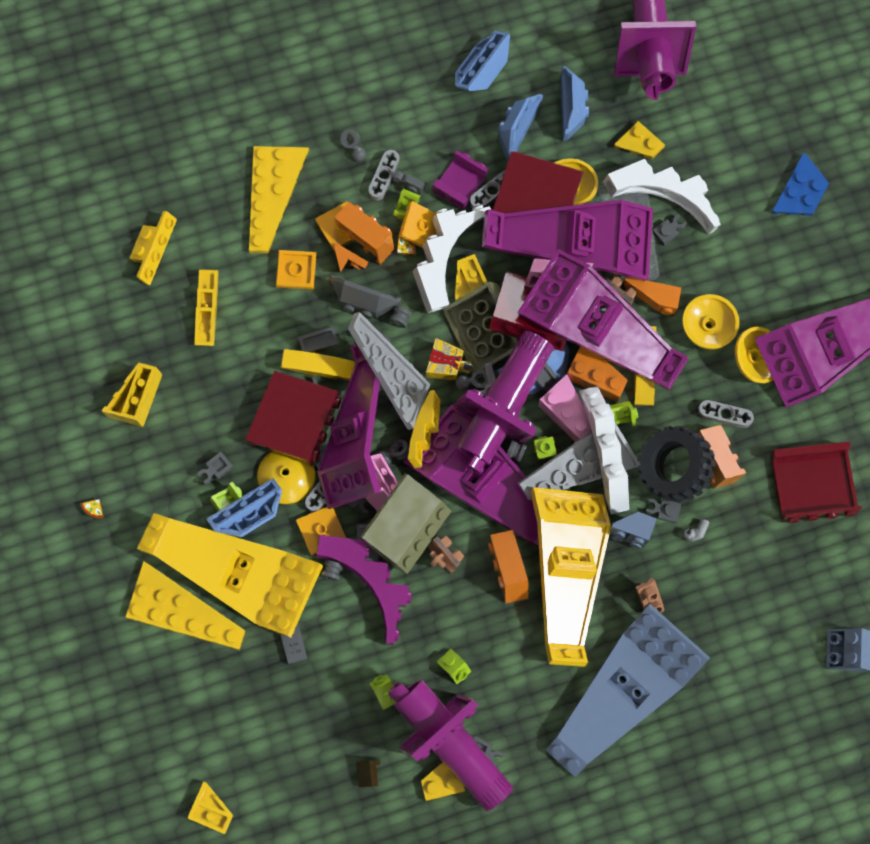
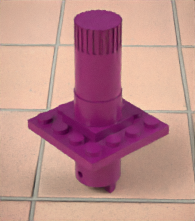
M632 0L634 22H621L614 77L640 76L641 87L645 91L646 96L649 99L658 100L659 93L667 92L675 86L676 75H687L696 31V21H668L665 0Z
M524 331L487 395L483 398L482 393L473 389L472 391H466L457 399L454 407L473 417L457 445V449L470 458L465 466L466 469L480 474L484 470L483 467L485 465L489 466L505 437L517 441L518 444H522L535 435L537 429L533 427L534 424L525 419L523 421L520 420L518 413L554 350V346L543 337L533 332Z
M423 679L417 680L408 688L402 683L396 682L389 689L388 695L390 699L393 698L395 700L393 705L416 731L398 747L403 754L415 761L419 759L422 761L429 756V750H432L444 765L448 766L485 811L492 810L507 798L513 790V786L463 727L464 723L462 720L465 717L467 719L476 712L475 708L478 704L474 699L457 694L444 705Z

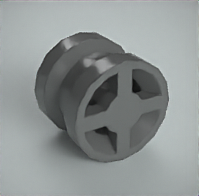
M395 306L393 309L394 314L390 316L389 322L397 327L406 328L407 319L411 317L412 313L406 308Z
M512 440L507 455L520 463L527 445H520L517 441Z
M325 560V568L321 571L320 576L332 581H339V572L343 569V565Z

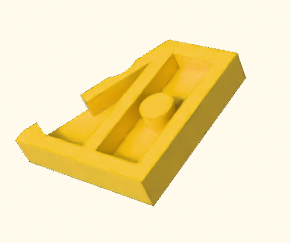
M639 121L614 144L615 149L628 150L631 154L642 155L644 158L651 160L665 147V144Z
M475 254L457 261L455 301L487 283Z
M443 762L421 780L425 801L465 792L464 785Z
M203 781L188 819L226 834L233 814L211 787Z

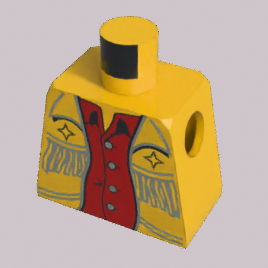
M435 339L426 377L456 380L459 371L470 374L472 363L462 360L464 353L462 349Z

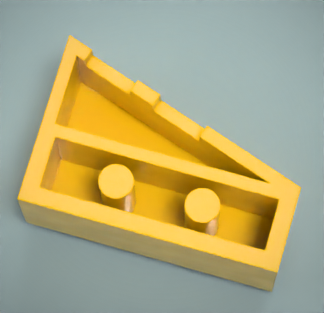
M138 363L124 381L125 384L113 395L114 398L107 407L105 406L102 409V412L110 419L144 427L162 378L161 372L157 367Z

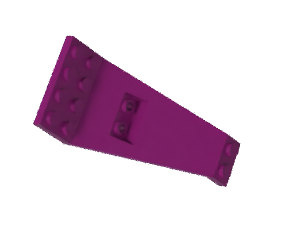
M614 200L513 213H501L488 209L484 214L482 247L551 260L557 249L585 263H593L592 267L595 270L646 281L649 280L653 208L625 200Z
M557 249L518 310V314L529 321L667 390L671 389L689 360L688 356L671 348L591 265ZM602 308H606L605 312H600ZM592 324H596L595 328H590Z
M870 298L791 322L755 338L786 408L823 393L870 355ZM827 332H832V333H833V337H832V338H828V337L826 336V333H827ZM840 349L841 354L835 355L834 350Z
M357 343L350 346L355 366L336 421L331 424V435L318 469L328 509L381 492L370 456L380 382Z
M451 405L439 419L438 433H431L430 450L423 451L422 467L414 468L408 460V456L404 459L403 463L433 484L508 530H513L516 535L539 548L538 523L533 501L526 498L518 485V482L526 476L501 447L498 448L489 464L490 467L487 468L488 466L485 465L483 467L484 470L480 474L466 469L465 466L470 458L457 449V445L473 417Z

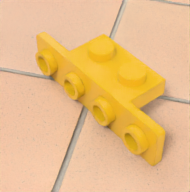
M163 211L157 227L142 226L129 258L133 262L142 263L137 278L146 285H151L177 221L168 211Z

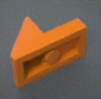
M335 243L334 249L340 272L348 259L353 267L359 270L361 267L365 269L368 261Z

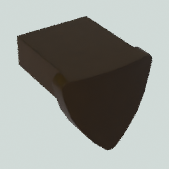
M380 759L356 762L359 787L378 786L376 765H381Z

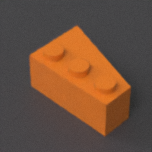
M581 346L567 373L571 382L586 389L598 387L603 397L618 403L628 381L603 357Z
M513 530L490 535L491 543H488L490 555L493 554L494 560H492L493 566L499 575L497 577L498 584L502 588L505 603L528 599V578Z

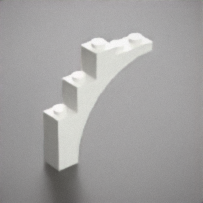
M643 159L609 173L603 181L611 198L622 194L646 193L666 198L680 205L691 213L707 234L713 233L721 225L718 216L714 214L708 199L704 196L708 189L700 175L681 182L679 175L674 171L673 167L654 174L652 167Z
M478 206L473 208L472 212L461 211L455 214L454 209L449 211L442 209L437 211L436 215L432 218L437 235L426 238L427 241L422 245L428 262L424 261L417 264V268L412 271L427 314L444 309L449 305L445 286V272L450 251L465 229L484 219L485 211L491 210L490 206L485 208Z
M598 387L580 390V398L591 426L599 457L605 503L610 514L628 511V475L622 465L621 445L615 434L614 414L609 404L605 403Z

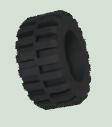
M675 425L674 428L671 426L664 427V431L658 429L654 432L655 436H649L646 439L648 442L646 445H642L640 449L642 454L638 455L637 461L640 462V465L637 468L638 472L642 473L640 476L641 482L645 483L648 491L671 502L691 501L694 499L693 495L700 496L703 494L702 489H707L710 485L708 483L709 479L714 478L715 473L712 472V468H716V462L712 460L715 457L714 451L709 449L711 445L708 441L704 440L703 436L688 428ZM685 447L690 456L689 468L680 479L672 482L668 481L664 475V461L672 450Z

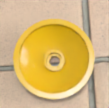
M562 159L555 162L556 164L583 171V180L580 182L574 205L589 203L595 197L598 190V177L594 169L589 164L578 159Z
M707 294L693 299L687 305L683 314L682 324L686 336L695 345L704 349H719L728 345L735 338L739 329V316L735 307L727 299L718 295ZM705 324H710L712 328H707Z
M752 327L742 332L735 346V359L739 370L748 380L760 384L773 380L755 340L756 337L770 332L763 327Z
M272 451L264 457L259 465L257 473L258 484L261 486L274 478L282 490L279 504H294L303 500L311 492L315 483V469L308 462ZM288 470L289 474L285 476L282 472Z

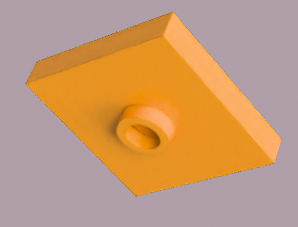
M413 201L409 202L399 236L423 248L422 245L427 241L426 238L437 235L432 221L436 213Z
M348 202L315 218V222L333 251H335V243L344 246L353 241L336 226L334 219Z
M279 250L276 288L314 290L316 252Z
M325 507L296 520L311 556L317 554L320 535L346 538L333 508L328 509V507Z

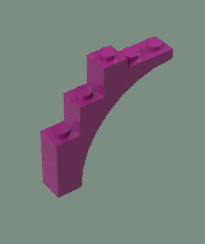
M320 535L316 557L342 564L369 587L378 602L383 616L385 645L393 646L394 642L398 641L399 629H396L397 621L400 622L402 610H398V607L405 608L407 603L411 602L412 592L408 591L409 586L386 583L390 579V569H387L388 563L364 560L365 558L368 559L369 547H366L365 541Z

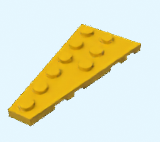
M254 146L249 253H269L277 228L283 218V213L289 203L305 158L308 155L309 148Z
M145 561L143 562L126 614L127 619L240 650L246 632L244 629Z

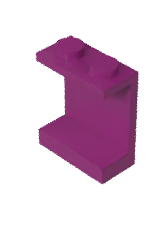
M456 151L454 160L441 179H436L433 183L432 192L464 210L470 202L471 196L486 179L488 169L483 163L472 160L467 153Z

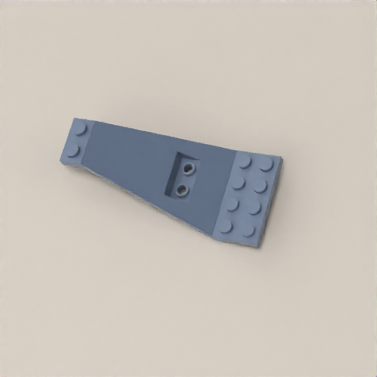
M649 604L623 633L565 726L546 751L576 777L593 759L682 689L710 657ZM621 676H624L626 678V681H623L621 679ZM636 689L640 690L641 694H637Z

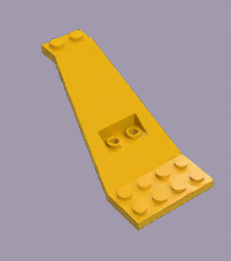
M533 487L530 492L538 523L545 647L549 664L585 667L588 660L584 644L611 528L604 496L602 494Z
M153 513L137 547L142 552L156 556L256 625L290 638L323 567L318 562L286 551L214 532Z

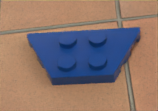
M805 153L801 156L772 214L789 213V215L801 214L803 216H812L829 182Z

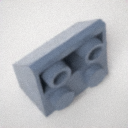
M640 512L634 513L614 522L610 528L609 535L615 541L622 542L623 540L629 542V545L634 548H644L651 537L656 518Z
M863 628L827 630L826 669L870 672V631Z

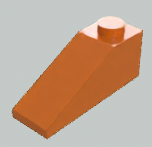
M629 277L625 278L623 286L625 288L633 287L637 291L636 296L653 309L660 311L664 315L676 313L681 287L647 280L641 281Z

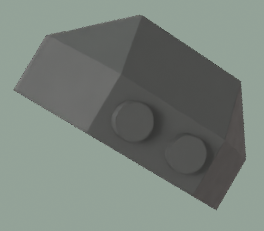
M333 275L329 276V284L340 307H343V310L347 312H360L365 318L371 319L372 317L377 319L392 312L395 306H401V298Z

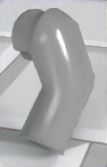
M700 519L697 528L686 529L684 532L686 540L696 541L702 539L710 522Z

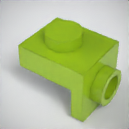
M403 189L393 215L403 221L409 202L413 201L418 204L421 195Z
M630 401L609 405L614 414L616 425L630 422L632 426H636L638 412L636 407L633 408Z
M545 436L534 440L532 447L538 459L555 457L557 455L553 437L547 438Z
M230 482L227 489L211 496L210 501L216 510L220 511L240 499L242 491L233 482Z
M452 649L437 661L438 665L456 684L466 679L468 674L471 673L466 662Z
M387 674L376 677L370 683V686L384 710L392 706L395 701L393 698L390 699L388 691L393 686V683Z

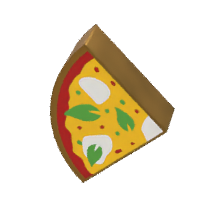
M398 235L397 255L416 256L414 244Z
M100 499L80 503L88 516L95 519H104Z

